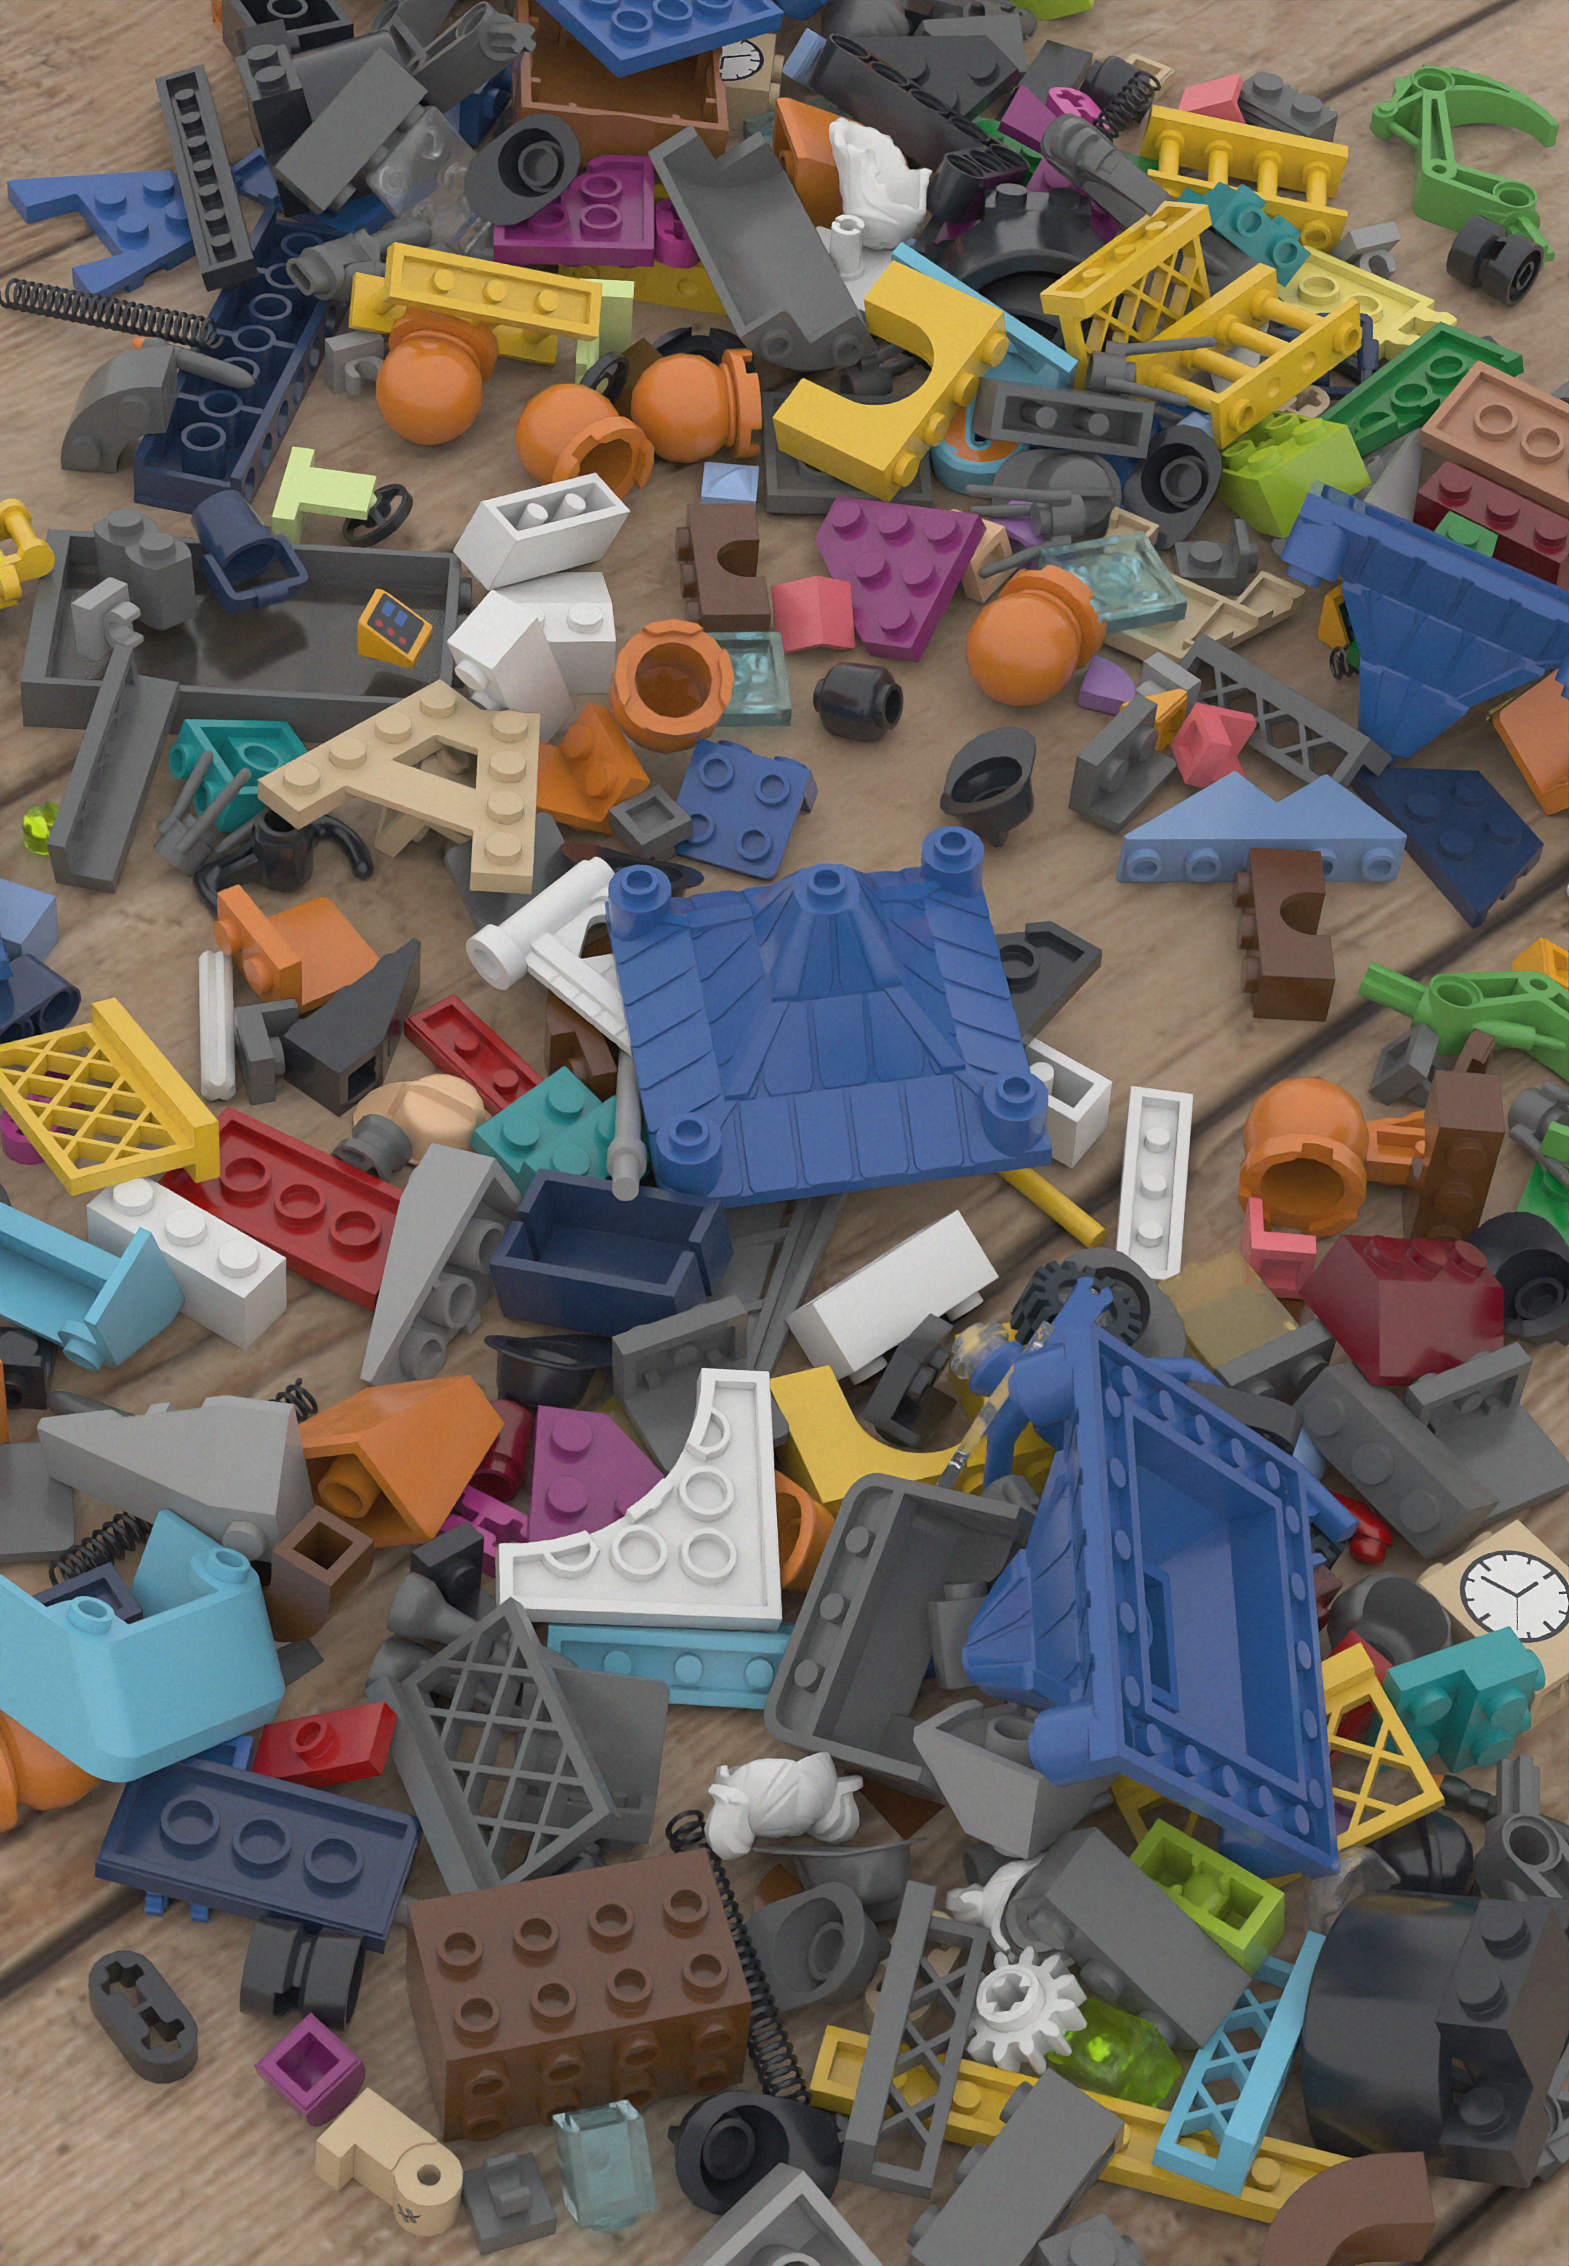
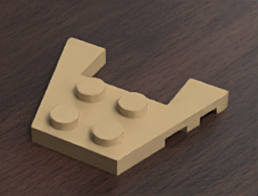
M1115 507L1112 510L1108 530L1102 543L1100 558L1090 585V589L1095 596L1089 601L1097 613L1098 621L1106 620L1107 629L1104 641L1106 645L1115 647L1143 661L1159 651L1179 665L1201 632L1230 649L1294 615L1303 608L1306 589L1265 571H1261L1238 599L1233 601L1141 560L1156 544L1159 525L1119 507Z

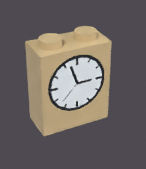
M766 33L722 47L723 54L719 71L723 84L726 87L729 130L754 133L760 131L765 134L768 114H775L776 98L780 97V86L782 85L783 72L781 71L784 67V55H775L777 34Z
M1518 1519L1495 1534L1490 1531L1480 1534L1469 1544L1461 1556L1445 1566L1442 1563L1432 1565L1418 1578L1416 1583L1431 1592L1439 1600L1442 1608L1448 1613L1452 1625V1646L1510 1626L1526 1649L1532 1650L1537 1655L1544 1669L1545 1686L1542 1690L1531 1693L1528 1702L1531 1714V1727L1528 1731L1569 1704V1567Z

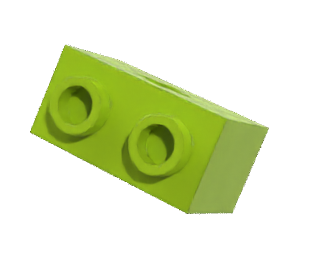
M1160 1818L1157 1819L1129 1857L1139 1869L1252 1978L1285 1933L1284 1892Z

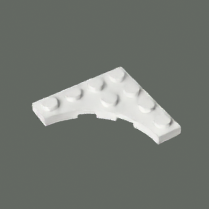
M701 1368L697 1380L696 1409L692 1429L676 1465L665 1479L663 1478L647 1495L628 1508L623 1518L594 1533L588 1534L585 1530L552 1540L530 1543H499L495 1556L496 1607L509 1597H512L524 1606L530 1622L777 1632L782 1621L769 1372Z

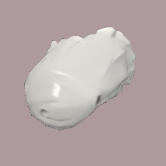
M843 117L836 119L829 126V140L839 172V190L843 199V215H853L864 221L863 246L875 250H882L884 248L891 250L899 245L900 242H905L907 239L912 238L919 231L920 224L924 222L927 186L933 171L926 168L910 170L906 166V160L901 150L893 144V140L889 135L881 134L877 129L871 127H863L856 122H849Z

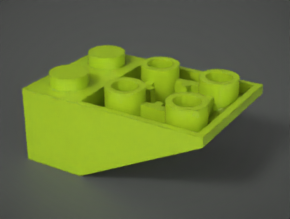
M1275 410L1225 448H1218L1221 453L1223 471L1217 497L1242 519H1245L1257 532L1283 539L1289 536L1314 479L1352 496L1372 484L1348 426L1325 421L1322 418H1311L1297 415L1296 413Z

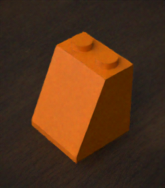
M787 97L776 98L772 150L783 165L815 228L819 225L831 230L832 222H835V218L843 215V199L839 190V172L829 140V126L842 116ZM845 118V119L848 120L849 122H850V121H851V122H856V123L862 125L863 127H866L865 125H863V124L860 123V122H857V121H854V120ZM902 153L906 160V166L908 167L907 157L904 153Z
M470 1374L367 1387L298 1424L314 1500L313 1508L316 1505L320 1506L374 1540V1548L427 1543L437 1535L505 1423Z

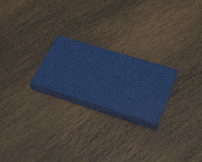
M190 1756L136 1780L126 1782L95 1862V1877L257 1920L261 1915L302 1922L306 1933L316 1936L323 1927L365 1934L367 1938L366 1950L384 1954L424 1831L418 1817L415 1815Z

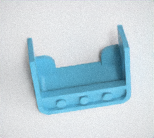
M0 1202V1318L64 1347L63 1354L68 1359L92 1372H98L101 1366L117 1368L172 1324L184 1304L185 1298L152 1232L139 1227L122 1257L119 1258Z
M168 1508L158 1512L130 1588L131 1594L143 1610L142 1620L127 1624L115 1615L114 1610L107 1603L88 1596L76 1597L73 1600L62 1601L46 1607L0 1574V1709L87 1773L111 1782L133 1781L264 1726L276 1718L286 1688L258 1574L250 1566L249 1560L243 1554L221 1546Z

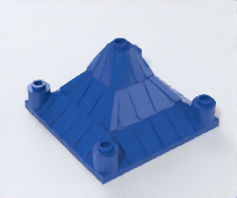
M1314 479L1279 558L1289 563L1286 575L1316 588L1319 587L1322 578L1334 582L1338 572L1344 581L1341 589L1360 652L1357 731L1369 737L1392 757L1388 764L1395 765L1398 757L1406 760L1411 759L1424 746L1465 715L1469 707L1543 677L1548 669H1550L1549 672L1559 669L1555 680L1565 685L1560 695L1569 700V591Z
M945 826L935 829L926 836L922 843L920 867L904 868L896 872L863 873L843 864L821 863L808 868H802L768 886L746 888L742 891L728 890L695 894L688 898L671 897V883L667 875L649 865H632L621 869L613 875L608 887V901L605 902V918L658 1189L721 1199L724 1209L1051 1165L1052 1147L1046 1128L1048 1090L1042 1080L1031 1074L1023 1047L1019 1025L1012 1005L1006 975L1001 963L1000 952L982 887L984 845L979 836L971 830L959 826Z
M1088 1320L1063 1328V1342L1024 1353L1017 1357L1014 1364V1372L1010 1374L1008 1379L1010 1399L1019 1414L1027 1416L1034 1425L1041 1427L1064 1421V1450L1055 1452L1026 1549L1018 1551L997 1579L967 1630V1643L962 1648V1665L966 1676L971 1683L979 1687L988 1696L1040 1711L1034 1723V1729L1029 1733L1028 1751L1035 1769L1040 1774L1046 1775L1047 1779L1055 1786L1065 1787L1122 1773L1142 1785L1147 1784L1157 1793L1174 1802H1180L1191 1811L1207 1819H1212L1223 1828L1219 1831L1217 1838L1219 1854L1262 1880L1301 1873L1312 1880L1339 1875L1304 1464L1092 1321Z

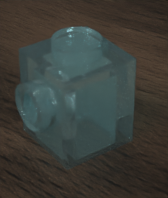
M628 2100L552 2116L565 2206L581 2227L590 2225L592 2230L600 2232L620 2230L633 2225L636 2222V2215L657 2211L644 2118Z

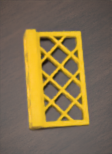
M1164 201L1151 217L1145 215L1040 293L1043 313L1059 315L1066 352L1078 360L1074 389L1085 391V377L1092 351L1101 352L1108 327L1114 331L1112 342L1127 344L1128 340L1133 343L1149 342L1154 337L1159 316L1165 319L1163 332L1183 317L1190 294L1193 309L1211 298L1199 234L1212 225L1208 205ZM1182 248L1184 258L1180 271L1177 272L1173 268L1178 251ZM1153 269L1156 272L1149 296L1143 293L1148 272ZM1172 281L1176 285L1168 309L1163 306L1169 282ZM1123 293L1125 295L1118 319H1115L1111 316L1117 296ZM1141 304L1145 307L1139 330L1136 332L1132 329L1138 306ZM1091 316L1093 321L1085 344L1080 322Z
M116 998L92 1003L91 1023L0 1044V1103L71 1196L182 1167L195 1183L220 1177L219 1121ZM85 1047L90 1051L86 1057L64 1054L65 1052ZM12 1065L29 1067L25 1072L4 1069V1067ZM47 1071L68 1074L71 1077L68 1080L46 1077L44 1074ZM89 1079L111 1082L114 1085L111 1088H105L86 1083ZM29 1094L50 1097L53 1100L50 1104L26 1100L25 1098ZM71 1102L97 1106L93 1112L68 1108ZM114 1110L140 1114L137 1120L111 1116ZM55 1125L79 1131L75 1136L51 1132L50 1130ZM96 1134L123 1138L119 1144L93 1140ZM140 1142L165 1146L164 1148L152 1151L136 1148ZM78 1158L105 1162L82 1169H77L74 1165Z
M1361 1642L1321 1662L1326 1722L1329 1721L1327 1726L1329 1754L1332 1749L1370 1761L1359 1795L1332 1787L1334 1802L1355 1808L1348 1831L1337 1836L1338 1858L1445 1805L1441 1791L1376 1678L1374 1665ZM1368 1701L1371 1702L1382 1722L1375 1748L1336 1736L1342 1715ZM1389 1736L1400 1755L1385 1751ZM1380 1764L1411 1773L1422 1793L1398 1806L1370 1798ZM1121 1774L1108 1788V1793L1113 1797L1114 1805L1120 1816L1124 1818L1137 1845L1140 1844L1148 1833L1140 1816L1141 1814L1165 1802L1186 1808L1180 1802H1174L1152 1790L1147 1784L1142 1785L1124 1774ZM1191 1811L1184 1831L1185 1834L1192 1838L1195 1837L1201 1815ZM1365 1811L1378 1815L1362 1823ZM1295 1873L1264 1881L1278 1889L1304 1875Z

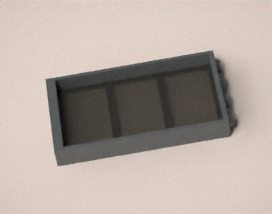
M48 529L46 542L55 555V564L53 569L48 574L39 577L20 680L23 726L86 730L114 648L97 660L77 654L71 603L100 584L94 532ZM173 536L185 543L191 551L197 617L165 630L152 628L137 618L132 621L133 632L143 635L144 639L141 644L133 648L138 675L179 682L181 697L168 734L179 735L185 719L287 721L301 742L325 743L439 679L451 688H465V683L455 673L454 669L457 664L447 641L469 616L460 614V611L471 612L472 577H461L462 561L455 553L290 543L308 573V580L302 593L290 597L286 602L258 610L252 608L232 613L223 608L200 569L199 558L206 554L199 538ZM277 559L266 572L253 580L240 585H234L232 588L238 593L278 579L285 580L289 576ZM376 589L389 593L433 626V633L413 669L357 655L358 621Z

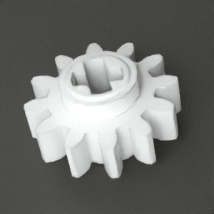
M1027 1946L1020 1955L1019 1963L1011 1965L1008 1958L1002 1952H998L994 1957L996 1970L992 1971L988 1976L981 1972L964 2048L974 2062L992 2067L997 2065L1000 2069L1016 2073L1019 2072L1021 2063L1028 2062L1035 2073L1042 2075L1046 2070L1045 2055L1049 2054L1052 2050L1062 2056H1069L1072 2053L1071 2047L1063 2035L1066 2031L1075 2032L1086 2028L1087 2022L1078 2006L1087 1999V1996L1075 1976L1069 1972L1063 1960L1057 1954L1050 1956L1042 1962L1033 1946Z

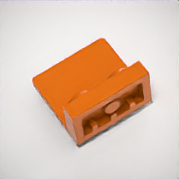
M588 702L576 722L568 729L559 747L539 742L536 813L546 812L553 817L555 822L567 824L577 831L586 832L592 830L614 836L616 832L609 825L608 810L645 791L651 782L609 709L605 706Z

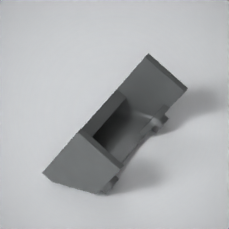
M871 1473L858 1479L849 1488L842 1501L764 1707V1723L769 1734L791 1748L810 1756L820 1752H829L834 1765L896 1791L950 1807L932 1772H930L913 1742L914 1728L922 1722L909 1718L933 1655L927 1600L945 1598L944 1585L987 1580L988 1591L991 1590L997 1579L1018 1553L1021 1545L1027 1546L1036 1516L1019 1505L883 1473Z

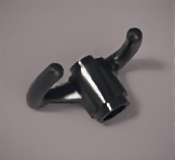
M267 806L259 813V816L255 818L252 824V839L240 849L201 867L194 874L193 886L200 902L218 919L217 893L238 884L242 886L258 881V883L270 890L281 892L301 888L311 879L313 872V849L318 845L319 841L328 840L339 846L349 859L353 875L358 879L365 880L371 877L374 873V865L368 847L358 833L343 821L325 814L298 830Z

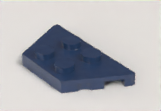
M1362 766L1349 784L1364 803L1407 835L1404 850L1472 929L1480 927L1486 921L1488 910L1498 899L1504 901L1514 890L1517 879L1526 876L1540 860L1544 843L1479 770L1385 767L1382 773L1377 776Z

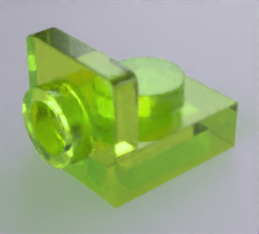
M1089 1997L1080 2009L1087 2022L1086 2028L1075 2032L1066 2031L1063 2035L1070 2045L1072 2053L1069 2056H1062L1054 2050H1050L1046 2053V2056L1056 2071L1064 2076L1111 2095L1114 2098L1156 2108L1181 2075L1182 2067L1155 2024Z

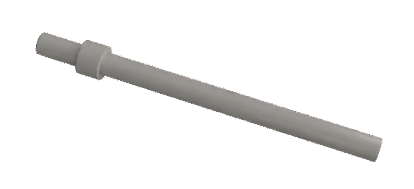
M619 1047L615 1137L607 1150V1170L613 1178L612 1192L614 1196L621 1201H630L639 1193V1179L646 1171L647 1150L641 1141L642 1106L633 1060L630 1055Z

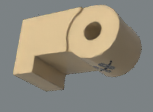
M369 2087L316 2140L315 2175L338 2192L353 2177L393 2207L395 2219L404 2230L414 2235L430 2237L441 2234L453 2226L459 2216L463 2170L458 2158L430 2133Z

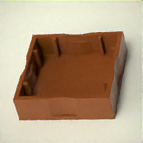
M516 0L513 18L517 23H528L533 26L535 32L530 38L537 45L532 52H520L511 63L512 125L530 114L547 113L562 118L573 128L580 143L581 167H587L589 161L600 155L649 156L647 152L691 124L715 159L725 153L729 124L726 87L723 84L719 71L723 54L722 47L618 78L536 0ZM654 167V175H658Z

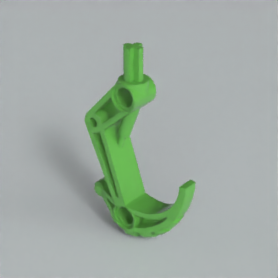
M1422 65L1421 68L1416 69L1403 78L1397 76L1390 101H1383L1374 106L1369 128L1376 137L1392 138L1393 135H1397L1414 147V214L1425 221L1457 233L1473 216L1482 215L1504 226L1507 229V237L1518 233L1540 244L1544 248V258L1540 269L1543 270L1544 262L1553 261L1555 252L1539 231L1540 217L1535 210L1538 198L1536 191L1525 183L1458 164L1455 161L1450 128L1473 123L1506 125L1530 134L1547 148L1555 146L1559 129L1557 121L1544 108L1526 95L1502 82L1495 81L1479 73L1474 74L1468 72V70L1454 67L1441 68L1438 65Z
M1371 962L1366 975L1360 984L1358 994L1412 1018L1411 1029L1421 1022L1426 1024L1440 1036L1435 1054L1441 1056L1460 1055L1474 1028L1494 1036L1493 1042H1496L1494 1050L1512 1047L1522 1049L1569 1082V991L1551 977L1537 971L1443 973L1434 976L1429 985L1425 986L1374 962ZM1552 1121L1538 1152L1569 1164V1127Z

